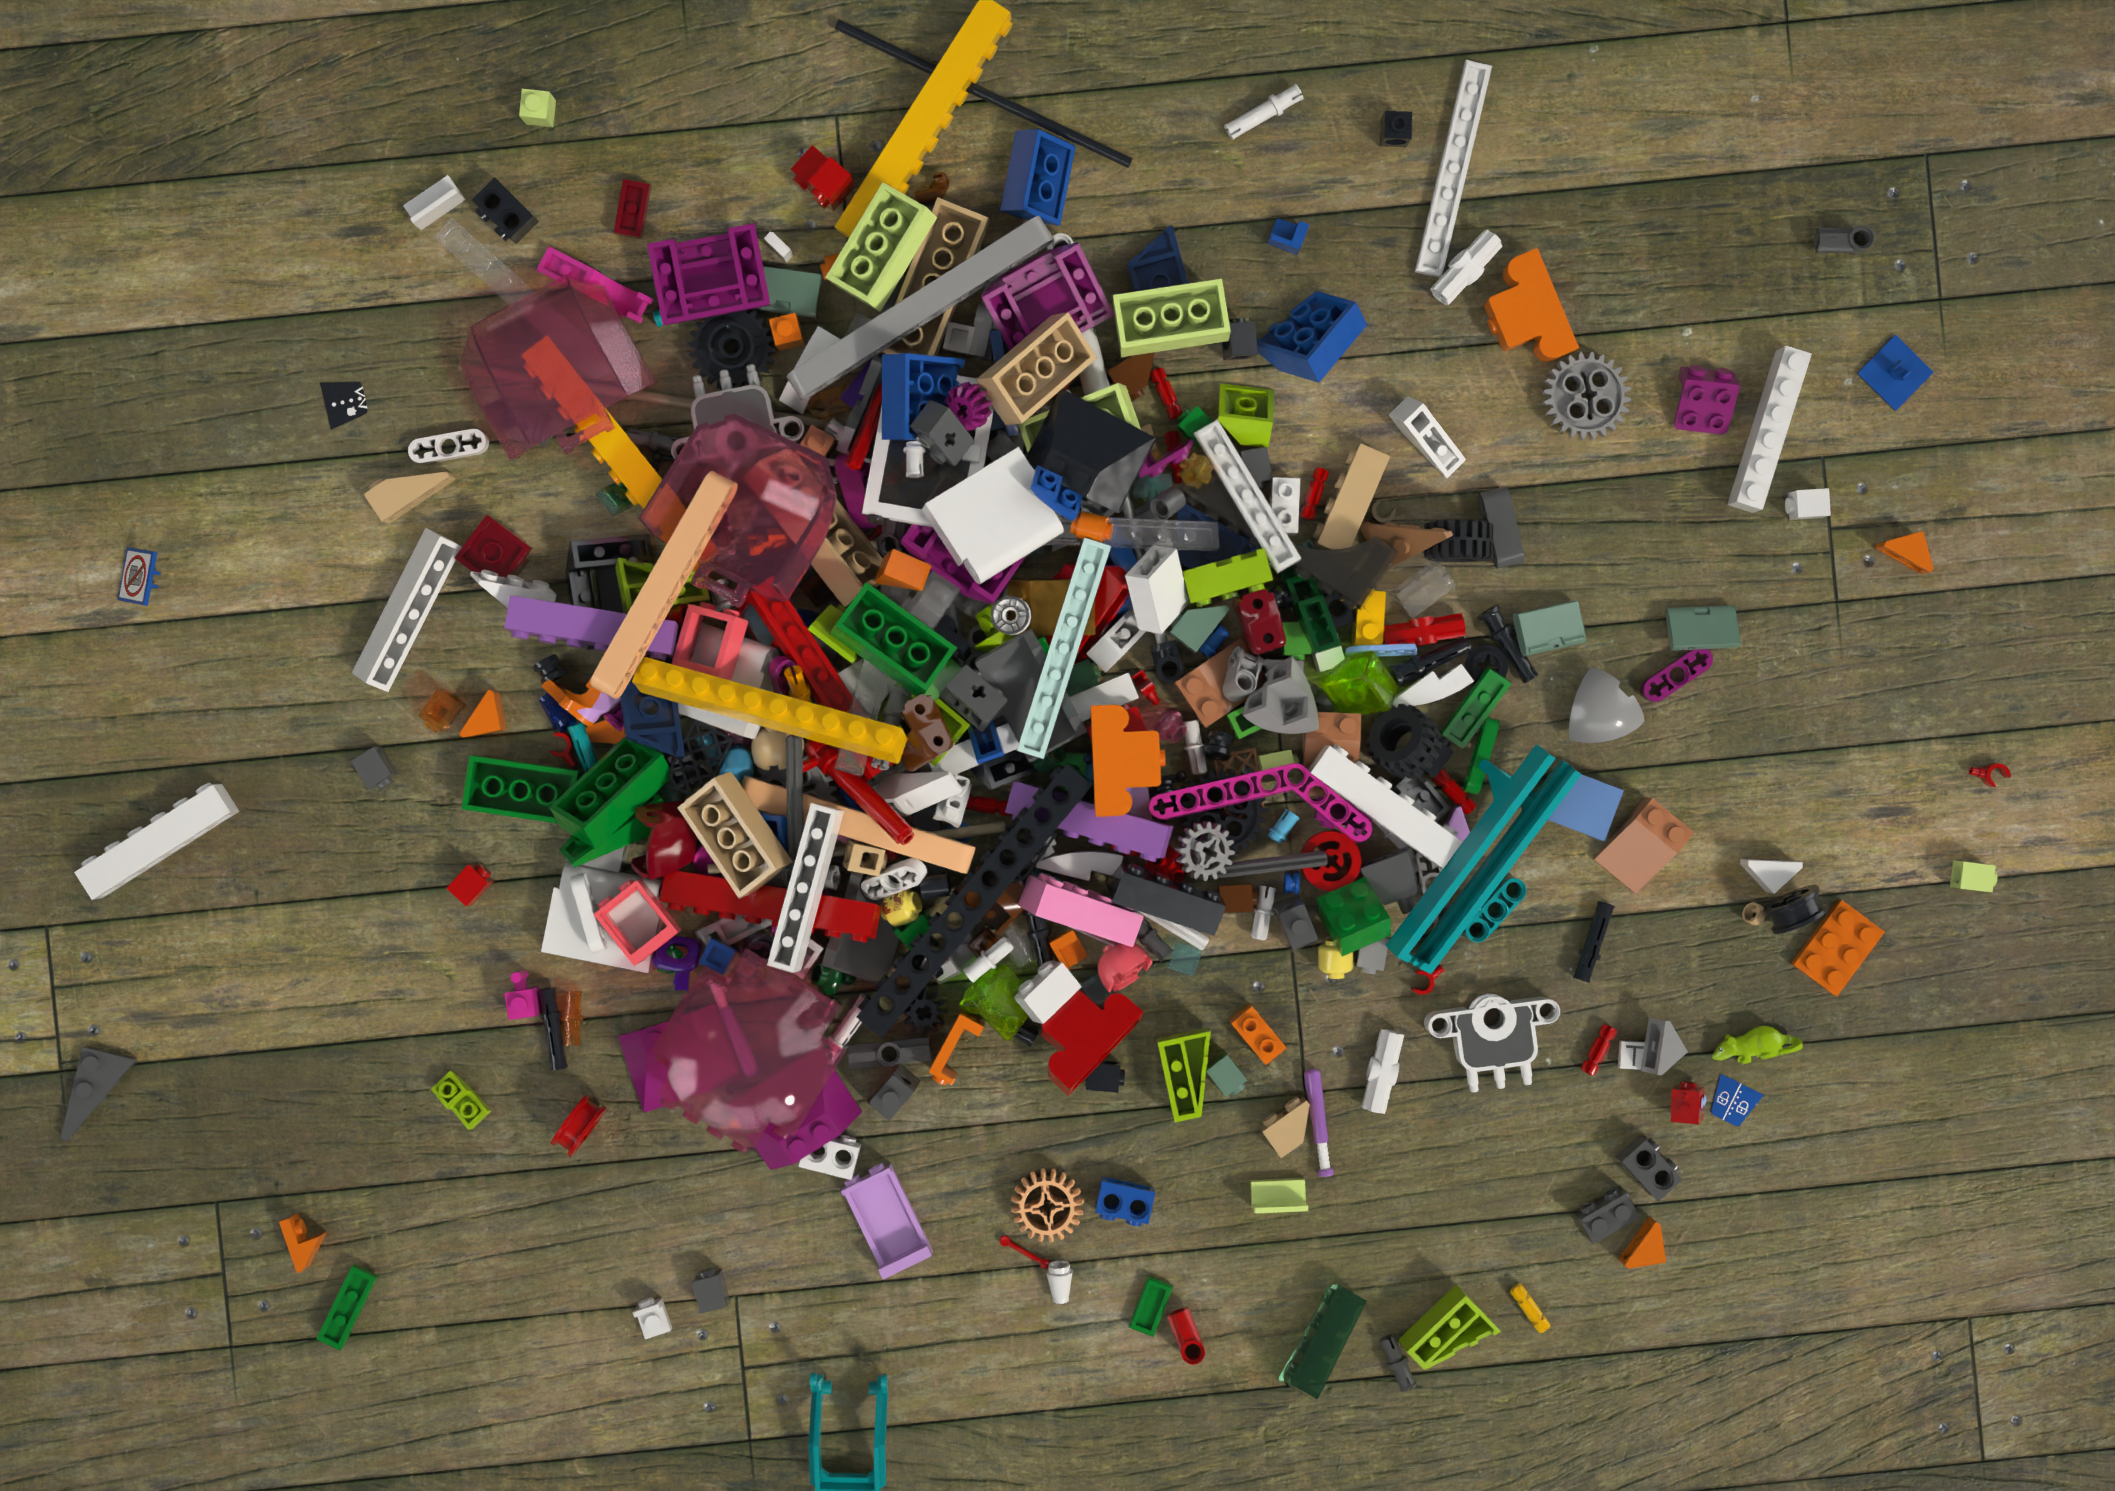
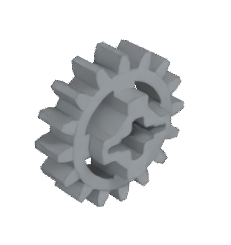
M1203 821L1202 825L1195 822L1193 823V830L1184 829L1187 835L1185 838L1178 837L1182 846L1175 848V851L1181 853V856L1176 861L1184 863L1181 870L1186 873L1190 872L1189 877L1194 879L1199 877V880L1207 881L1209 876L1210 879L1216 880L1217 872L1226 873L1225 864L1232 865V861L1228 859V856L1235 854V851L1229 850V846L1234 841L1226 839L1229 832L1227 830L1220 831L1221 825L1215 823L1211 825V822ZM1202 834L1200 839L1195 840L1199 835Z

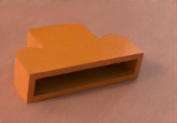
M1538 248L1513 258L1503 269L1505 283L1513 288L1491 296L1484 303L1489 317L1487 324L1492 335L1496 334L1503 351H1509L1535 340L1534 353L1542 362H1552L1574 353L1579 349L1578 343Z
M1092 705L1090 706L1095 817L1125 815L1130 811L1133 803L1132 797L1126 791V788L1154 787L1161 784L1160 766H1165L1166 764L1165 750H1160L1159 733L1157 731H1123L1129 722V715L1122 706Z

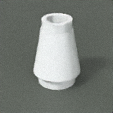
M1053 1261L1048 1264V1269L1046 1270L1053 1302L1057 1304L1069 1301L1073 1269L1070 1268V1263L1067 1261Z

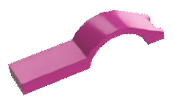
M548 246L536 269L539 273L588 297L605 308L640 324L643 321L641 316L647 305L653 302L652 298L611 280L597 270Z

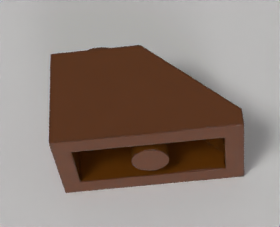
M1155 352L1133 355L1107 371V377L1112 385L1120 383L1127 387L1132 403L1145 395L1143 390L1148 385Z

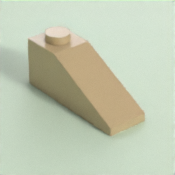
M449 472L391 478L384 481L379 479L368 487L370 490L364 493V496L380 520L390 524L456 480V477Z

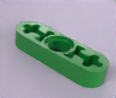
M1487 717L1480 726L1464 781V792L1478 795L1481 789L1485 772L1479 768V764L1483 759L1488 761L1490 759L1499 728L1498 719Z

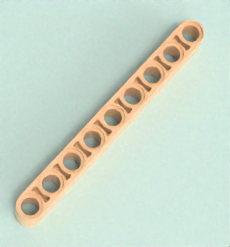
M710 471L706 475L597 666L590 681V685L593 688L614 699L622 695L733 500L738 487L736 482L714 471Z
M744 775L741 786L755 807L772 814L784 815L787 818V788ZM803 793L804 824L806 823L811 803H819L844 810L838 832L839 835L961 873L968 874L976 849L972 845L912 827L914 837L908 844L903 846L897 844L866 812Z

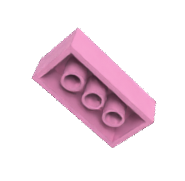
M1039 873L1038 877L1028 876L1018 906L1035 916L1131 947L1135 943L1144 917L1135 912L1136 910L1112 903L1111 898L1103 896L1102 893L1091 889L1079 888L1078 885L1067 881L1055 880V878L1043 873Z

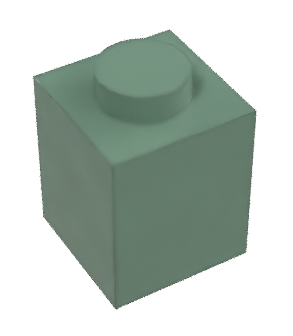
M1226 1051L1207 1065L1206 1072L1225 1097L1229 1094L1235 1096L1245 1088L1243 1083L1247 1081L1246 1077Z

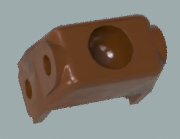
M921 694L903 705V711L900 713L904 721L900 722V725L908 739L900 761L907 770L915 771L953 747V740L944 718L931 695Z
M980 863L974 871L977 872L983 864ZM991 870L985 871L984 881L989 885H995L998 878ZM1024 879L1017 883H1011L981 919L987 925L996 929L993 933L996 938L1024 910L1018 906L1026 884ZM961 881L951 893L954 891L960 893L966 885ZM973 891L967 893L966 900L968 904L977 906L980 903L979 895Z

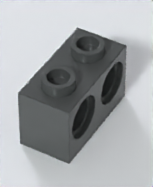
M1639 1135L1616 1158L1642 1187L1659 1202L1682 1181L1681 1177L1677 1174L1680 1169L1671 1159L1667 1158L1664 1160L1660 1156L1661 1148L1651 1138L1646 1140ZM1646 1150V1159L1638 1163L1636 1160L1637 1154L1640 1151ZM1664 1170V1179L1661 1182H1655L1656 1173Z

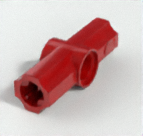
M1462 613L1435 618L1428 616L1411 619L1406 623L1385 625L1383 645L1416 644V646L1437 643L1438 640L1466 636L1465 621Z

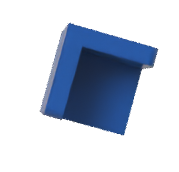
M1278 218L1275 221L1267 244L1298 255L1310 224L1299 221L1298 225Z
M711 938L699 963L724 975L728 972L739 948L736 946L730 947Z

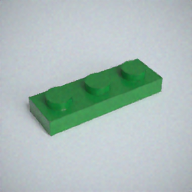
M1487 667L1441 729L1440 733L1464 749L1512 683L1490 667Z
M357 1264L351 1266L316 1338L317 1340L339 1351L344 1348L379 1275Z

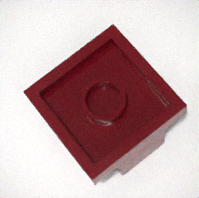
M486 515L454 558L471 571L481 573L482 570H489L497 573L499 577L507 578L508 575L518 576L529 562L526 557L533 548L507 526L500 524L490 515Z

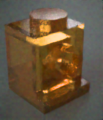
M437 689L419 714V717L425 720L423 724L436 733L439 730L447 731L466 704L446 690ZM443 707L447 710L444 718L439 715V710Z

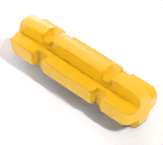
M1521 1283L1513 1286L1510 1289L1511 1295L1518 1301V1305L1532 1322L1538 1333L1548 1330L1550 1323L1542 1315L1543 1313Z

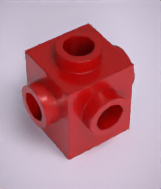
M1169 845L1165 858H1156V862L1148 860L1144 866L1153 875L1155 872L1167 875L1171 881L1180 883L1187 874L1181 870L1184 863L1176 861L1181 854Z

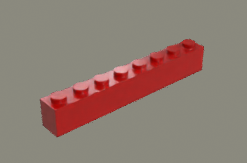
M676 870L664 876L659 901L668 904L667 909L683 912L684 907L693 908V913L709 916L710 911L720 913L719 918L735 920L736 916L746 917L745 922L761 925L762 920L772 922L771 926L777 928L787 889L763 885L757 891L739 899L724 878ZM821 895L811 934H814V929L823 930L824 936L840 938L841 934L851 935L850 940L866 943L867 938L876 939L881 907L874 903Z

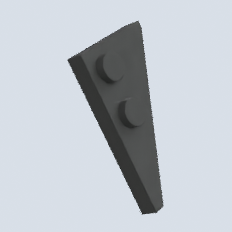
M90 1046L82 1047L60 1136L61 1140H69L81 1128L82 1123L109 1095V1091L121 1081L120 1078L136 1063L137 1058Z

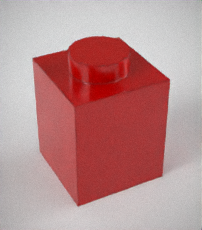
M472 863L468 864L446 889L467 907L473 905L491 886L494 880L490 877L491 872L484 865Z

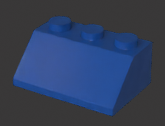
M1039 129L1016 130L1000 211L1024 220L1040 216L1044 224L1060 226L1076 146Z

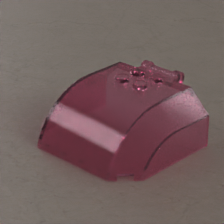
M567 274L471 325L460 363L477 403L510 461L517 460L521 454L553 436H556L565 454L574 451L573 448L588 439L605 430L609 432L615 429L605 408L648 386L658 384L606 287ZM597 413L600 421L567 438L564 430Z
M735 413L725 416V420L711 425L707 422L697 425L643 509L639 520L652 535L667 545L701 483L710 471H714L736 482L738 485L736 494L697 561L700 565L692 577V585L698 588L704 587L730 600V604L738 608L744 604L749 590L772 601L787 602L822 546L833 518L836 490L827 457ZM711 570L738 583L735 590L709 578L708 575Z

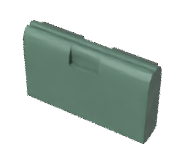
M763 266L771 305L753 308V310L782 314L796 313L797 316L817 317L822 274Z
M1577 600L1513 614L1517 639L1523 657L1586 642L1585 630Z
M1734 605L1673 607L1666 609L1670 651L1738 648L1741 641Z

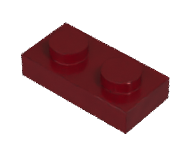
M623 179L613 232L615 235L642 240L652 187L650 184Z

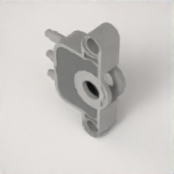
M749 364L746 367L749 383L747 386L733 388L728 370H721L719 373L722 391L706 394L701 376H693V388L696 399L691 406V416L696 435L676 440L671 447V453L673 458L683 466L719 460L721 456L727 462L734 465H746L753 462L759 456L761 448L769 450L801 442L805 436V428L802 421L795 416L775 419L768 393L760 387L755 365ZM789 424H796L800 427L799 433L794 437L785 434V428ZM737 432L745 433L748 436L747 446L741 450H734L729 446L730 437ZM682 446H690L692 448L689 458H679L678 451Z

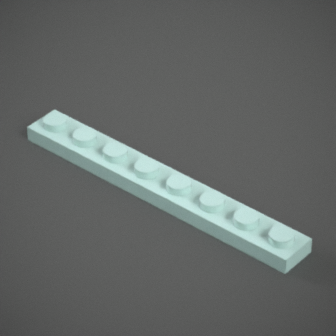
M1084 538L1017 751L1044 759L1111 546Z

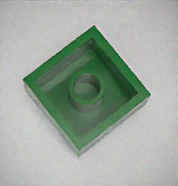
M1366 877L1316 898L1318 917L1342 957L1391 936L1390 916Z

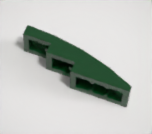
M1297 550L1301 560L1278 573L1281 583L1289 591L1293 612L1314 654L1340 647L1341 643L1324 596L1319 594L1311 572L1308 573L1301 551Z

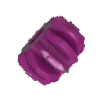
M964 382L959 386H955L949 391L950 395L944 400L967 431L985 425L988 421L987 418L993 413L988 408L993 401L986 399L987 391L981 392L979 384L971 385L970 382Z

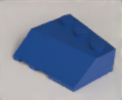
M1316 291L1290 311L1291 316L1281 324L1275 322L1268 328L1270 332L1259 340L1256 337L1257 350L1262 357L1279 371L1320 383L1364 330L1367 323L1355 301Z
M909 353L882 355V440L917 441V434L910 425L929 400L948 407L944 400L950 395L949 391L952 388L959 386V382L956 379L959 369L964 366L965 359Z

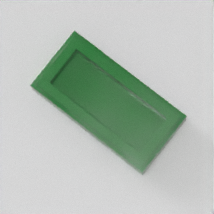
M1148 1275L1128 1327L1154 1337L1173 1285Z

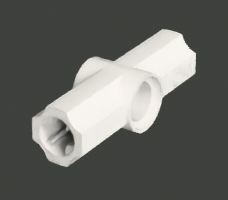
M1488 229L1484 230L1467 249L1462 250L1450 261L1449 269L1430 288L1432 295L1444 305H1449L1466 286L1475 282L1483 274L1484 266L1502 247L1499 237Z
M1380 1029L1374 1056L1370 1058L1366 1075L1368 1082L1361 1106L1363 1109L1385 1114L1391 1087L1395 1085L1398 1077V1059L1404 1034Z

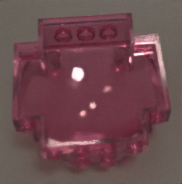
M747 948L727 978L706 965L704 966L690 990L676 1006L668 1025L651 1050L656 1054L654 1060L667 1068L670 1063L672 1064L667 1073L668 1077L657 1093L658 1096L662 1097L660 1103L673 1111L676 1106L684 1111L682 1114L684 1118L698 1125L699 1121L708 1125L707 1132L719 1139H722L723 1135L733 1140L730 1146L744 1154L747 1150L754 1151L770 1124L774 1126L772 1131L782 1138L787 1139L788 1135L794 1138L846 1053V1050L824 1037L838 1014L841 1005L785 971L768 966V961Z

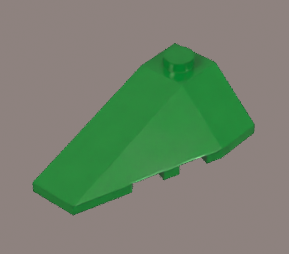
M655 793L642 806L649 805L652 803L664 802L662 798L657 793ZM635 812L597 849L571 835L559 851L573 867H577L649 837L652 827H647L636 818Z

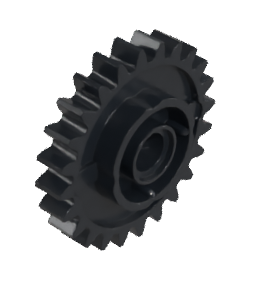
M748 310L707 317L704 318V323L695 322L699 331L690 332L696 340L688 343L691 348L695 349V351L689 354V357L697 359L692 366L695 369L702 368L698 375L701 378L708 376L707 383L709 385L717 381V388L719 390L722 389L719 373L721 370H728L732 387L735 385L742 387L745 383L749 385L746 368L749 364L755 365L760 382L763 381L760 376L761 372L770 373L766 364H774L775 361L769 355L777 353V350L770 347V344L774 343V338L768 336L772 332L771 327H763L766 319L763 317L757 320L758 312L756 310L748 314ZM732 341L738 342L739 349L736 353H726L728 343Z

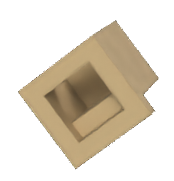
M848 839L842 865L848 871L879 877L880 871L886 867V850L868 843ZM868 852V859L861 861L863 853Z

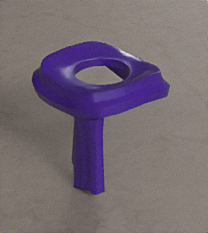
M674 936L653 952V965L661 970L676 972L673 981L675 984L674 989L676 991H688L690 971H693L698 966L702 945L692 938ZM675 944L686 947L688 953L684 958L675 959L668 955L667 948Z

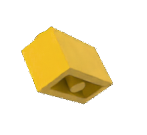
M1358 590L1354 593L1353 615L1355 622L1352 625L1351 646L1383 645L1386 592Z

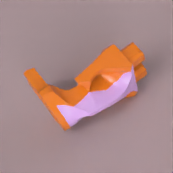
M591 678L586 684L589 690L582 695L574 693L550 679L541 686L562 708L566 709L590 728L599 719L601 714L609 712L620 702V697L614 699L593 688L590 685Z

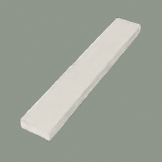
M1218 419L1194 432L1195 438L1261 548H1265L1267 558L1276 573L1300 561V555Z

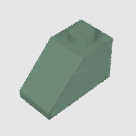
M1227 606L1187 610L1183 614L1180 613L1170 624L1172 628L1168 633L1193 653L1197 652L1230 609Z

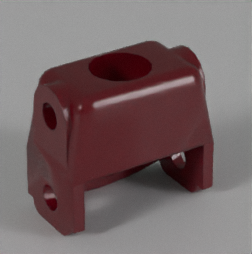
M1262 589L1233 599L1236 617L1250 654H1261L1285 646L1286 636L1273 592L1269 593L1267 590ZM1253 601L1257 604L1256 609L1252 606Z
M685 801L652 803L636 808V818L647 827H652L646 855L632 858L631 868L641 877L652 880L666 876L694 861L698 837L678 809Z

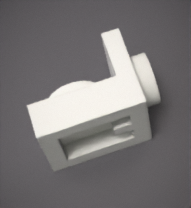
M649 1297L638 1302V1306H636L632 1313L634 1318L638 1317L645 1339L672 1330L662 1298L654 1300L653 1297Z

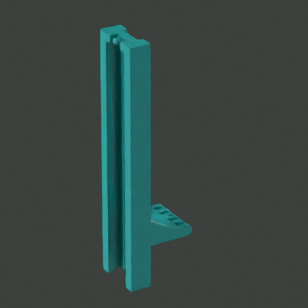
M1538 744L1534 746L1513 775L1490 761L1483 759L1479 764V768L1488 775L1494 801L1385 946L1397 958L1407 963L1411 962L1413 966H1417L1419 969L1432 974L1582 775L1580 772L1561 759L1535 793L1532 789L1556 759ZM1521 805L1522 812L1414 955L1410 954L1411 950Z

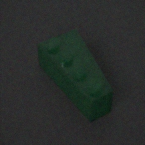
M1332 1284L1331 1287H1327L1324 1291L1319 1309L1311 1316L1308 1328L1277 1379L1302 1395L1317 1400L1367 1300L1338 1284Z

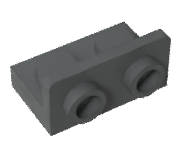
M1415 773L1414 778L1410 779L1404 776L1403 779L1390 789L1397 795L1403 792L1415 802L1412 806L1419 811L1425 808L1436 816L1435 822L1451 809L1423 774L1419 776Z
M1615 1187L1606 1191L1602 1199L1597 1202L1590 1201L1580 1207L1581 1211L1575 1214L1593 1244L1640 1217L1629 1199L1630 1195L1622 1187L1619 1189Z

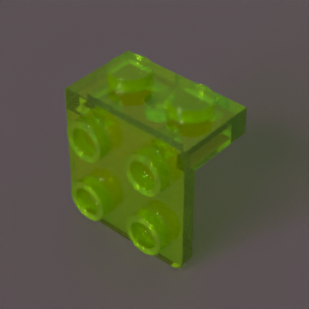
M996 964L997 967L995 969H989L965 991L964 997L958 1005L964 1012L980 1014L1003 1040L1009 1041L1028 1018L1026 1012L1013 998L1019 992L1018 989L1023 982L1008 966Z

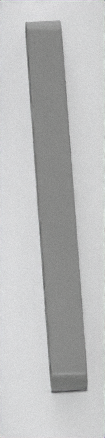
M1040 216L1030 219L801 364L786 376L801 400L811 397L1049 246L1055 239Z

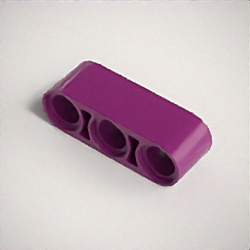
M838 455L835 460V469L850 518L860 530L882 527V516L862 514L871 464L864 461L861 469L852 471L845 463L848 455ZM880 492V496H879V501H878V502L884 503L883 498H882V495H881V492Z

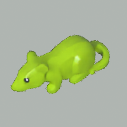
M1759 1025L1744 1035L1737 1037L1727 1034L1711 1057L1714 1060L1722 1061L1732 1056H1739L1737 1058L1738 1062L1747 1064L1752 1062L1751 1056L1760 1057L1761 1060L1799 1051L1803 1048V1043L1798 1037L1783 1035L1771 1026ZM1785 1044H1793L1786 1048H1782V1046Z

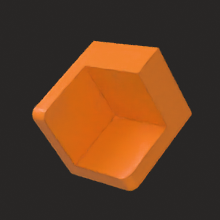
M1073 928L1049 941L1059 962H1062L1068 970L1072 965L1087 958V953Z

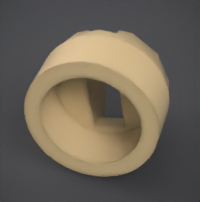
M1755 902L1747 904L1742 912L1743 920L1754 926L1763 924L1766 917L1762 913L1764 907Z

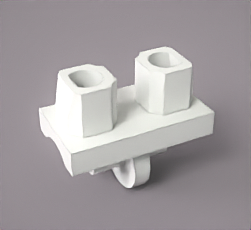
M957 774L954 777L962 787V792L938 802L933 819L946 821L959 828L972 784H970L968 778Z

